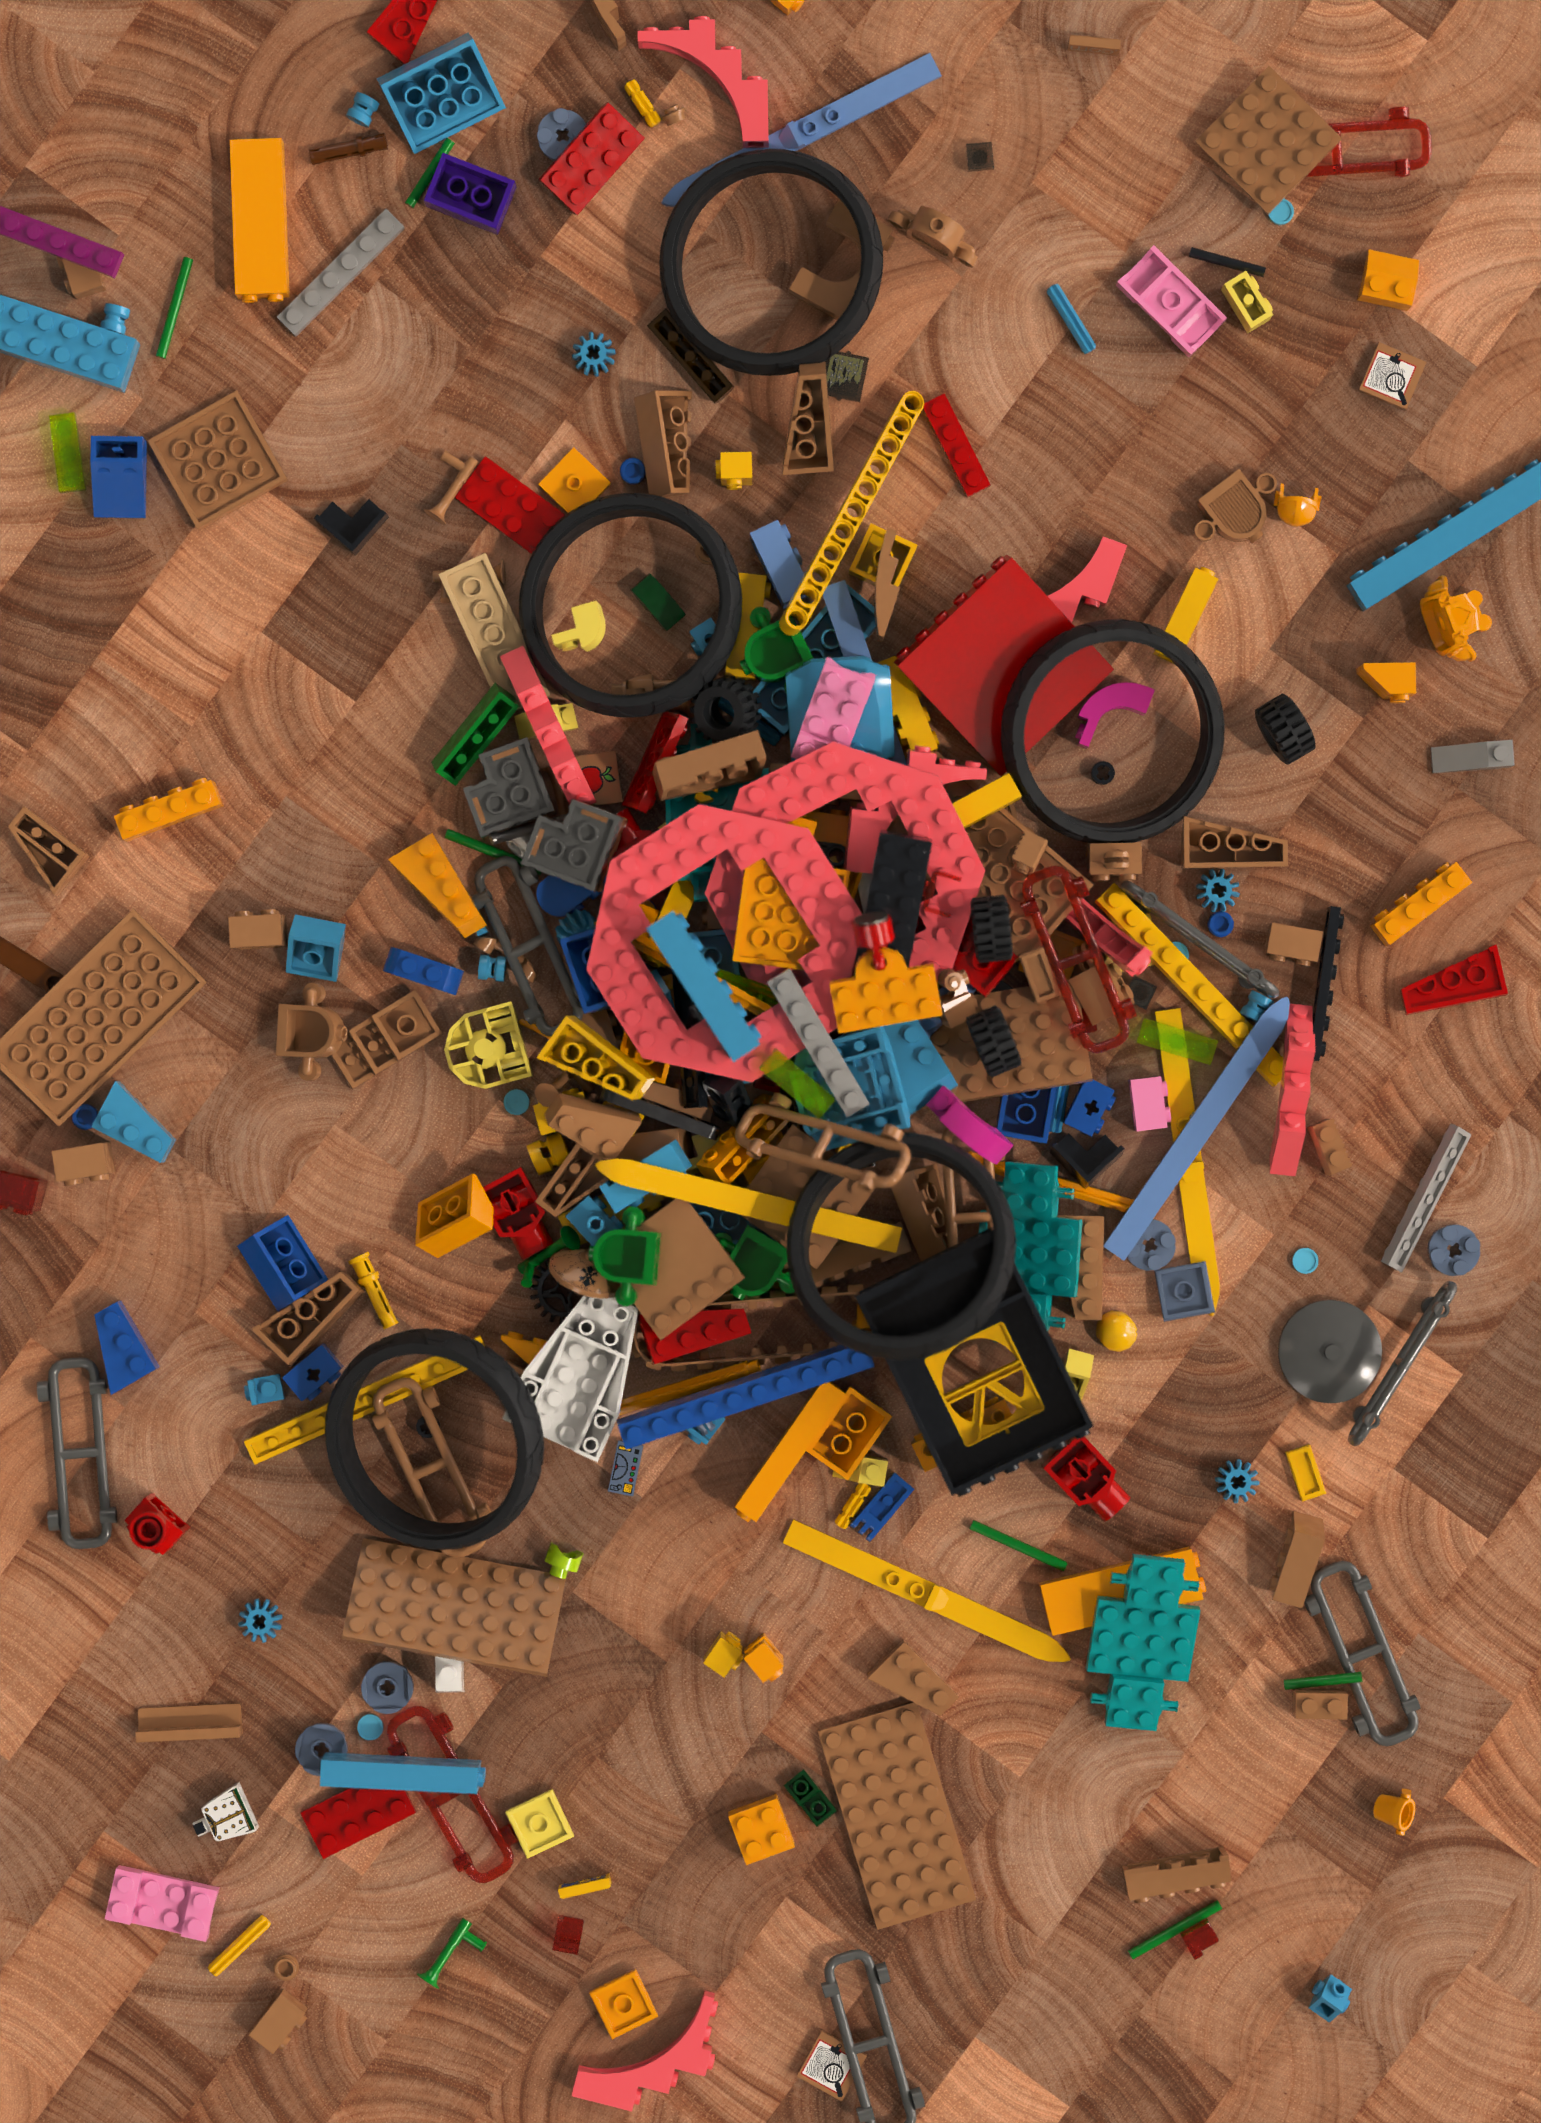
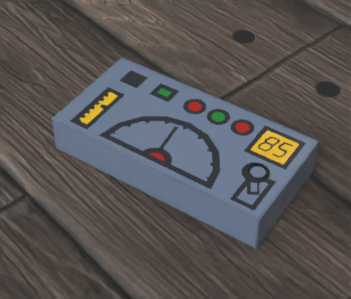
M618 1440L608 1492L628 1496L634 1495L644 1445L626 1450L623 1441Z

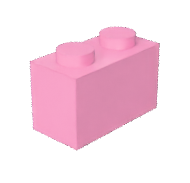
M1161 1076L1128 1080L1134 1131L1168 1128L1167 1122H1171L1170 1107H1165L1164 1097L1168 1096L1167 1082L1162 1081Z

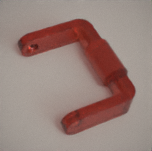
M935 870L930 881H926L922 895L925 897L923 909L927 912L950 918L951 913L928 907L929 901L934 895L937 875L960 882L962 877Z

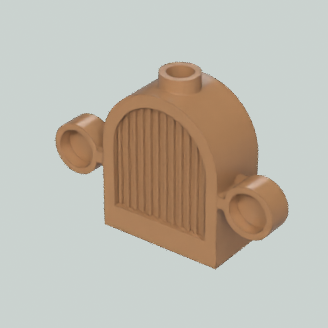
M920 206L917 214L914 215L905 209H899L898 212L892 211L887 219L894 227L906 231L907 238L951 262L955 258L960 263L973 268L978 259L975 255V248L963 241L965 229L956 221L937 210Z
M1238 469L1195 503L1208 519L1196 524L1194 528L1196 539L1201 542H1207L1212 539L1215 530L1223 538L1232 542L1249 540L1253 544L1264 535L1260 529L1266 520V506L1260 495H1269L1276 489V478L1270 473H1263L1257 478L1255 487H1253L1241 470Z
M308 983L304 987L303 998L305 1005L279 1004L276 1056L302 1057L298 1074L305 1081H315L321 1075V1067L315 1061V1058H326L335 1054L347 1038V1028L344 1026L341 1017L330 1008L318 1006V1003H321L326 995L325 988L319 983Z

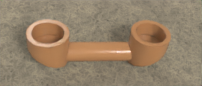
M477 937L473 942L475 946L489 955L494 949L505 955L497 938ZM523 955L518 957L527 980L534 983L537 973L531 962Z

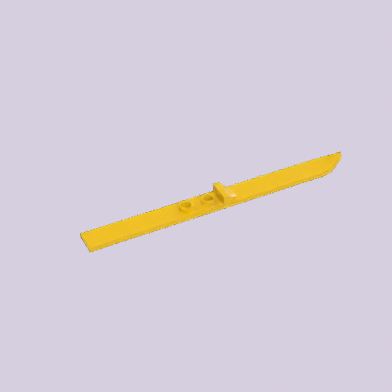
M1181 1008L1155 1012L1164 1081L1167 1082L1168 1088L1167 1103L1171 1113L1170 1124L1173 1143L1189 1121L1192 1112L1195 1111ZM1200 1150L1180 1179L1179 1188L1190 1264L1206 1261L1216 1311L1220 1283L1203 1170L1204 1163Z
M628 1159L604 1160L595 1164L597 1169L611 1181L624 1186L788 1227L796 1203L793 1200ZM820 1207L811 1232L896 1253L902 1227Z
M794 1519L784 1538L783 1544L1032 1657L1048 1662H1068L1071 1660L1069 1654L1060 1643L1048 1634Z

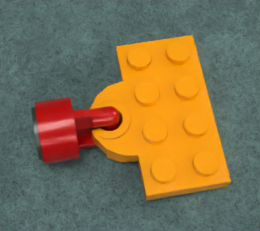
M877 911L857 916L852 921L855 944L857 947L867 948V951L861 957L859 956L855 966V977L829 981L838 1032L844 1033L942 1016L934 964L907 967L903 956L897 950L894 951L887 948L886 944L895 939L891 915L886 912Z

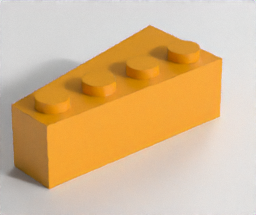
M433 833L388 859L394 869L464 938L487 926Z

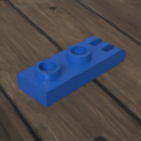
M894 1472L885 1482L884 1487L880 1488L852 1521L850 1526L854 1529L861 1521L863 1526L859 1529L858 1533L862 1536L868 1528L872 1530L866 1537V1540L870 1542L914 1491V1488Z

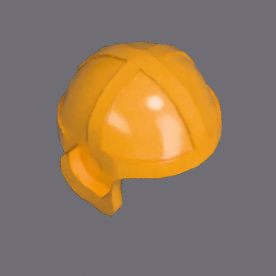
M1281 483L1280 490L1275 491L1274 506H1277L1278 515L1283 522L1291 527L1303 526L1314 519L1316 511H1319L1322 496L1318 495L1317 487L1311 498L1284 496V484Z

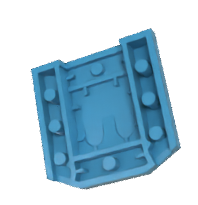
M865 656L831 658L839 666L858 673L876 674L873 687L850 747L884 759L895 756L890 666L885 664L883 666ZM826 658L810 659L804 662L803 666L785 674L791 754Z
M918 1020L883 1026L891 1043L910 1116L927 1106L926 1104L943 1085L950 1091L958 1086L952 1073ZM872 1028L846 1032L838 1038L869 1030Z
M883 1026L832 1040L869 1102V1105L849 1117L845 1115L808 1050L805 1048L794 1055L796 1059L794 1070L791 1071L790 1081L799 1113L875 1135H880L886 1124L893 1125L900 1130L910 1128L908 1105L891 1043ZM803 1125L805 1132L818 1142L823 1130ZM833 1134L825 1151L858 1142V1140Z

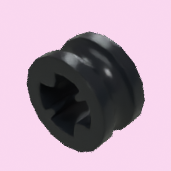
M1106 761L1098 762L1091 770V778L1099 785L1110 783L1115 775L1113 766ZM1102 766V769L1104 767L1109 769L1107 773L1109 778L1107 780H1104L1103 777L1101 780L1097 778L1096 775L1099 773L1098 767Z
M422 1416L417 1421L416 1430L421 1437L431 1438V1433H425L426 1429L423 1431L421 1425L425 1424V1419ZM436 1418V1421H437V1423H438V1425H439V1427H440V1422H439V1420Z

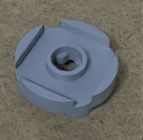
M559 108L550 112L541 120L538 126L537 139L540 149L546 157L552 161L557 159L585 127L586 123L582 117L571 110ZM567 130L569 140L557 141V132Z
M1153 1219L1127 1256L1130 1263L1146 1271L1159 1270L1166 1266L1173 1258L1176 1249V1240L1170 1228L1163 1222ZM1152 1237L1155 1239L1154 1244L1157 1247L1155 1250L1151 1249L1149 1252H1146V1246L1143 1244V1241H1149Z
M1456 1224L1447 1225L1432 1234L1427 1250L1433 1267L1440 1273L1449 1276L1465 1275L1476 1266L1479 1260L1480 1242L1467 1227ZM1457 1243L1459 1245L1458 1249L1461 1252L1452 1258L1449 1256L1450 1251L1447 1248L1449 1245L1454 1246Z
M382 1661L372 1666L367 1671L361 1684V1692L365 1702L373 1710L382 1714H392L401 1710L409 1702L414 1690L413 1679L408 1669L394 1661ZM385 1680H389L390 1684L395 1686V1689H392L390 1694H386L385 1690L380 1688V1685L385 1684Z
M316 1723L308 1726L298 1737L295 1746L297 1760H299V1763L306 1772L315 1776H320L321 1759L323 1758V1756L318 1755L317 1750H314L315 1746H319L322 1742L325 1743L326 1748H329L330 1753H348V1745L344 1733L328 1723Z

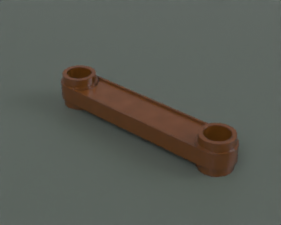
M0 936V964L45 992L51 989L49 983L52 978L59 977L61 979L64 976Z

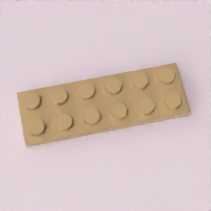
M484 553L438 574L490 688L494 683H497L516 698L520 706L518 709L523 708L500 656L524 646L546 695L549 696L550 692L528 653L522 631L487 554Z

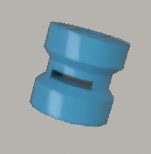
M357 92L353 99L354 105L348 109L345 116L351 121L369 128L372 121L371 116L373 112L377 111L380 103L368 95Z
M106 303L104 307L106 316L101 321L100 327L125 335L126 326L124 324L125 320L129 318L131 310L123 306Z
M480 954L478 979L487 980L488 978H494L496 981L504 982L507 958L505 956L491 958L489 955Z
M1251 990L1248 996L1249 1001L1247 1005L1242 1007L1240 1014L1257 1022L1265 1010L1274 1004V1001Z

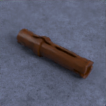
M385 133L363 138L362 136H357L356 139L310 148L309 155L312 165L351 156L360 155V157H364L367 153L388 150Z

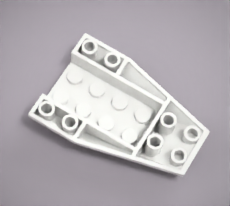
M583 1296L521 1376L537 1406L543 1436L598 1462L620 1413L638 1315L637 1307L633 1305L622 1306L616 1301L615 1297L592 1298ZM505 1411V1414L502 1419L511 1423L510 1418L507 1412Z

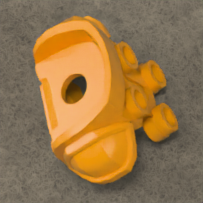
M1444 575L1439 576L1436 581L1429 585L1424 598L1420 600V610L1437 653L1441 656L1447 655L1448 658H1453L1456 661L1468 660L1471 662L1476 659V653L1467 642L1468 635L1476 631H1487L1492 625V620L1488 615L1481 614L1479 605L1482 603L1483 598L1479 591L1471 590L1467 594L1464 593L1452 597L1449 595L1448 580Z

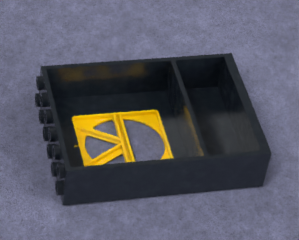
M993 1227L855 1293L854 1296L872 1333L885 1336H908L924 1333L947 1323L963 1311L975 1298L987 1277L994 1247ZM1015 1263L1008 1287L993 1314L975 1333L961 1343L975 1338L991 1339L1009 1349L1017 1360L945 1394L942 1384L944 1364L949 1354L959 1344L946 1351L919 1359H886L952 1496L955 1494L958 1497L966 1495L972 1491L971 1486L977 1483H981L982 1486L996 1479V1474L1002 1471L1005 1474L1011 1473L1020 1468L1019 1463L1028 1460L1029 1463L1043 1457V1451L1049 1448L1053 1451L1067 1445L1066 1440L1075 1437L1076 1440L1090 1434L1089 1429L1094 1427ZM1022 1370L1024 1377L1023 1396L1019 1397L997 1381ZM985 1387L1014 1405L1016 1411L1002 1422L984 1425ZM974 1393L973 1419L968 1421L956 1413L951 1407V1403Z

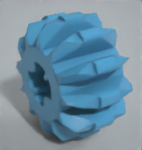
M589 332L590 340L586 341L583 336H580L579 340L582 346L579 344L573 345V349L579 353L572 354V359L580 360L575 365L578 370L585 366L584 375L588 376L590 370L593 369L594 376L598 377L599 368L604 373L608 372L605 363L614 365V360L608 356L615 355L616 351L609 348L612 344L610 339L602 343L604 339L602 333L598 335L596 340L594 339L593 332ZM594 349V352H596V349L599 350V358L596 360L593 357L589 359V351Z
M1214 869L1209 870L1211 880L1203 874L1200 878L1205 885L1196 884V888L1204 892L1196 895V898H1206L1201 905L1203 908L1212 903L1211 912H1216L1218 904L1220 910L1225 912V902L1231 907L1235 905L1230 896L1236 898L1240 895V893L1232 891V888L1238 887L1239 883L1230 884L1229 881L1233 879L1234 875L1231 873L1224 878V869L1219 870L1218 877ZM1214 884H1217L1218 887H1223L1224 892L1220 893L1222 897L1219 898L1217 894H1212L1211 890L1215 888Z
M575 909L572 914L566 912V917L559 919L560 925L555 928L557 941L561 945L560 939L596 928L595 923L597 920L585 909L582 911Z
M1236 1459L1235 1467H1233L1229 1460L1226 1461L1227 1471L1222 1467L1218 1468V1471L1224 1475L1223 1477H1215L1216 1482L1223 1483L1216 1490L1218 1492L1226 1490L1223 1495L1225 1500H1228L1233 1494V1503H1238L1239 1495H1241L1243 1501H1248L1247 1491L1252 1495L1256 1494V1491L1250 1487L1251 1485H1259L1258 1480L1251 1479L1258 1472L1256 1470L1248 1472L1251 1467L1249 1462L1245 1463L1241 1468L1242 1462L1240 1459ZM1242 1475L1243 1478H1240L1243 1481L1242 1485L1232 1487V1484H1234L1231 1481L1232 1477L1238 1478Z
M256 1598L254 1606L249 1602L245 1604L248 1612L241 1611L239 1613L240 1617L246 1619L238 1623L239 1627L247 1626V1629L242 1634L247 1636L250 1632L253 1633L251 1637L252 1642L257 1640L258 1635H260L262 1643L267 1641V1634L273 1639L276 1637L273 1629L280 1630L282 1628V1625L275 1621L281 1620L283 1615H274V1612L279 1607L274 1605L271 1609L268 1608L270 1604L269 1599H266L263 1606H261L260 1599ZM257 1614H259V1617L263 1615L266 1618L264 1621L265 1626H262V1624L258 1626L255 1623L258 1619Z

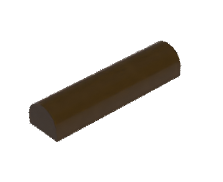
M665 308L647 325L648 328L713 403H718L735 386L710 358L702 354L688 341L676 325L677 322L673 320L670 311Z

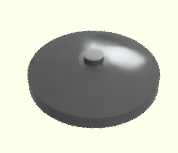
M1321 1300L1302 1307L1287 1321L1279 1338L1278 1359L1284 1377L1297 1392L1317 1402L1340 1403L1357 1397L1374 1381L1381 1365L1382 1343L1376 1326L1362 1310L1343 1301Z

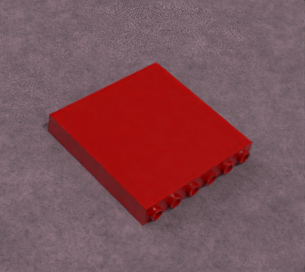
M1007 554L1004 557L999 556L990 565L992 569L985 575L980 574L971 584L973 587L967 593H960L953 600L952 603L954 605L948 611H941L934 618L935 623L929 629H922L915 636L916 641L910 647L905 646L896 655L897 659L893 662L1001 777L1007 772L1002 754L1001 723L1004 706L1011 686L1022 667L1039 648L1052 638L1075 627L1017 562ZM1093 645L1078 650L1066 657L1047 674L1039 685L1026 716L1024 729L1025 753L1114 670Z

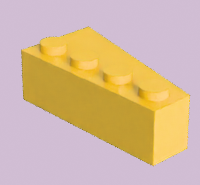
M896 656L877 663L883 666L884 664L890 666L893 724L907 761L908 749L915 750V745L931 747L930 751L934 752L938 750V745L940 744L935 731H931L928 721L931 720L925 706H921L919 697H921L920 690L893 663L897 659Z
M575 1015L564 1018L536 1057L631 1100L641 1099L655 1080L654 1076Z

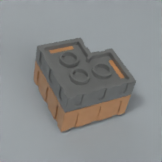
M527 737L478 755L487 780L481 781L474 786L465 787L463 791L480 837L483 840L489 839L491 834L536 822L538 815L550 817L556 814L537 759L533 753V748Z
M573 799L564 823L547 816L538 815L521 864L585 887L591 891L602 892L610 861L617 851L623 828H625L628 819Z

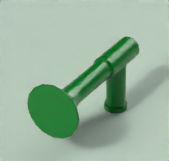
M569 1226L562 1227L560 1230L561 1237L556 1242L518 1264V1270L523 1274L521 1280L523 1287L529 1288L532 1286L534 1268L554 1253L564 1248L571 1250L579 1249L580 1239L573 1228Z
M462 1918L434 1964L422 1974L417 1973V1975L439 1989L437 1985L438 1976L462 1939L480 1952L483 1951L487 1942L469 1932L468 1930L472 1923Z

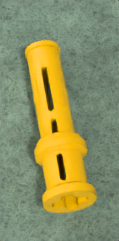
M368 1251L349 1260L348 1263L353 1266L359 1278L357 1282L360 1286H364L385 1330L399 1322L378 1281L380 1274L374 1270Z

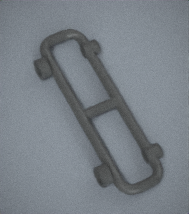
M510 856L497 857L477 870L474 878L477 894L473 895L472 898L478 909L484 907L527 1003L528 1009L524 1010L527 1022L529 1024L535 1023L541 1033L551 1037L560 1024L552 1027L546 1023L544 1011L537 1003L518 957L544 944L573 1008V1015L582 1020L583 1009L574 982L572 983L530 889L531 885L539 882L536 870L525 865L521 867ZM502 866H507L511 869L539 932V935L514 948L493 904L492 894L486 888L484 882L487 874Z
M1131 881L1121 883V890L1134 900V904L1143 913L1151 912L1238 976V982L1241 987L1245 989L1255 988L1269 998L1279 996V989L1264 978L1261 970L1252 969L1158 901L1155 893L1146 892Z
M1445 1282L1434 1297H1427L1422 1301L1421 1310L1423 1315L1367 1405L1359 1406L1353 1411L1352 1416L1355 1424L1348 1435V1442L1352 1446L1360 1445L1370 1430L1379 1426L1380 1414L1439 1320L1449 1314V1305L1457 1292V1284L1455 1282Z
M82 1357L65 1358L56 1361L49 1369L48 1381L37 1382L38 1401H50L58 1510H48L47 1512L49 1531L60 1530L64 1543L73 1549H89L103 1546L111 1537L112 1523H117L116 1507L110 1508L101 1394H107L106 1379H100L98 1367L92 1360ZM85 1368L89 1372L95 1447L64 1449L58 1374L63 1369ZM96 1457L102 1531L95 1538L76 1539L71 1535L65 1460Z
M1337 1561L1315 1572L1311 1581L1313 1594L1306 1596L1304 1604L1311 1617L1321 1613L1345 1673L1355 1672L1354 1663L1378 1653L1382 1654L1399 1696L1402 1709L1408 1718V1726L1406 1729L1395 1734L1383 1736L1378 1729L1360 1682L1349 1683L1361 1714L1351 1719L1359 1737L1369 1733L1377 1744L1386 1747L1408 1740L1416 1733L1419 1724L1416 1711L1421 1709L1415 1695L1409 1696L1367 1592L1372 1589L1367 1575L1361 1576L1357 1567L1351 1562ZM1340 1571H1346L1350 1575L1354 1590L1359 1597L1377 1642L1349 1655L1321 1588V1581L1325 1577Z
M860 1949L839 1953L827 1961L824 1968L826 1982L821 1983L824 1997H830L861 2106L856 2108L859 2122L876 2123L857 2054L887 2045L906 2113V2121L904 2123H915L916 2109L925 2107V2102L920 2086L909 2089L881 1989L882 1984L891 1982L886 1963L875 1964L871 1955ZM861 1960L865 1966L884 2035L854 2044L834 1970L839 1964Z

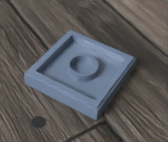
M1206 1261L1154 1270L1164 1322L1215 1313Z

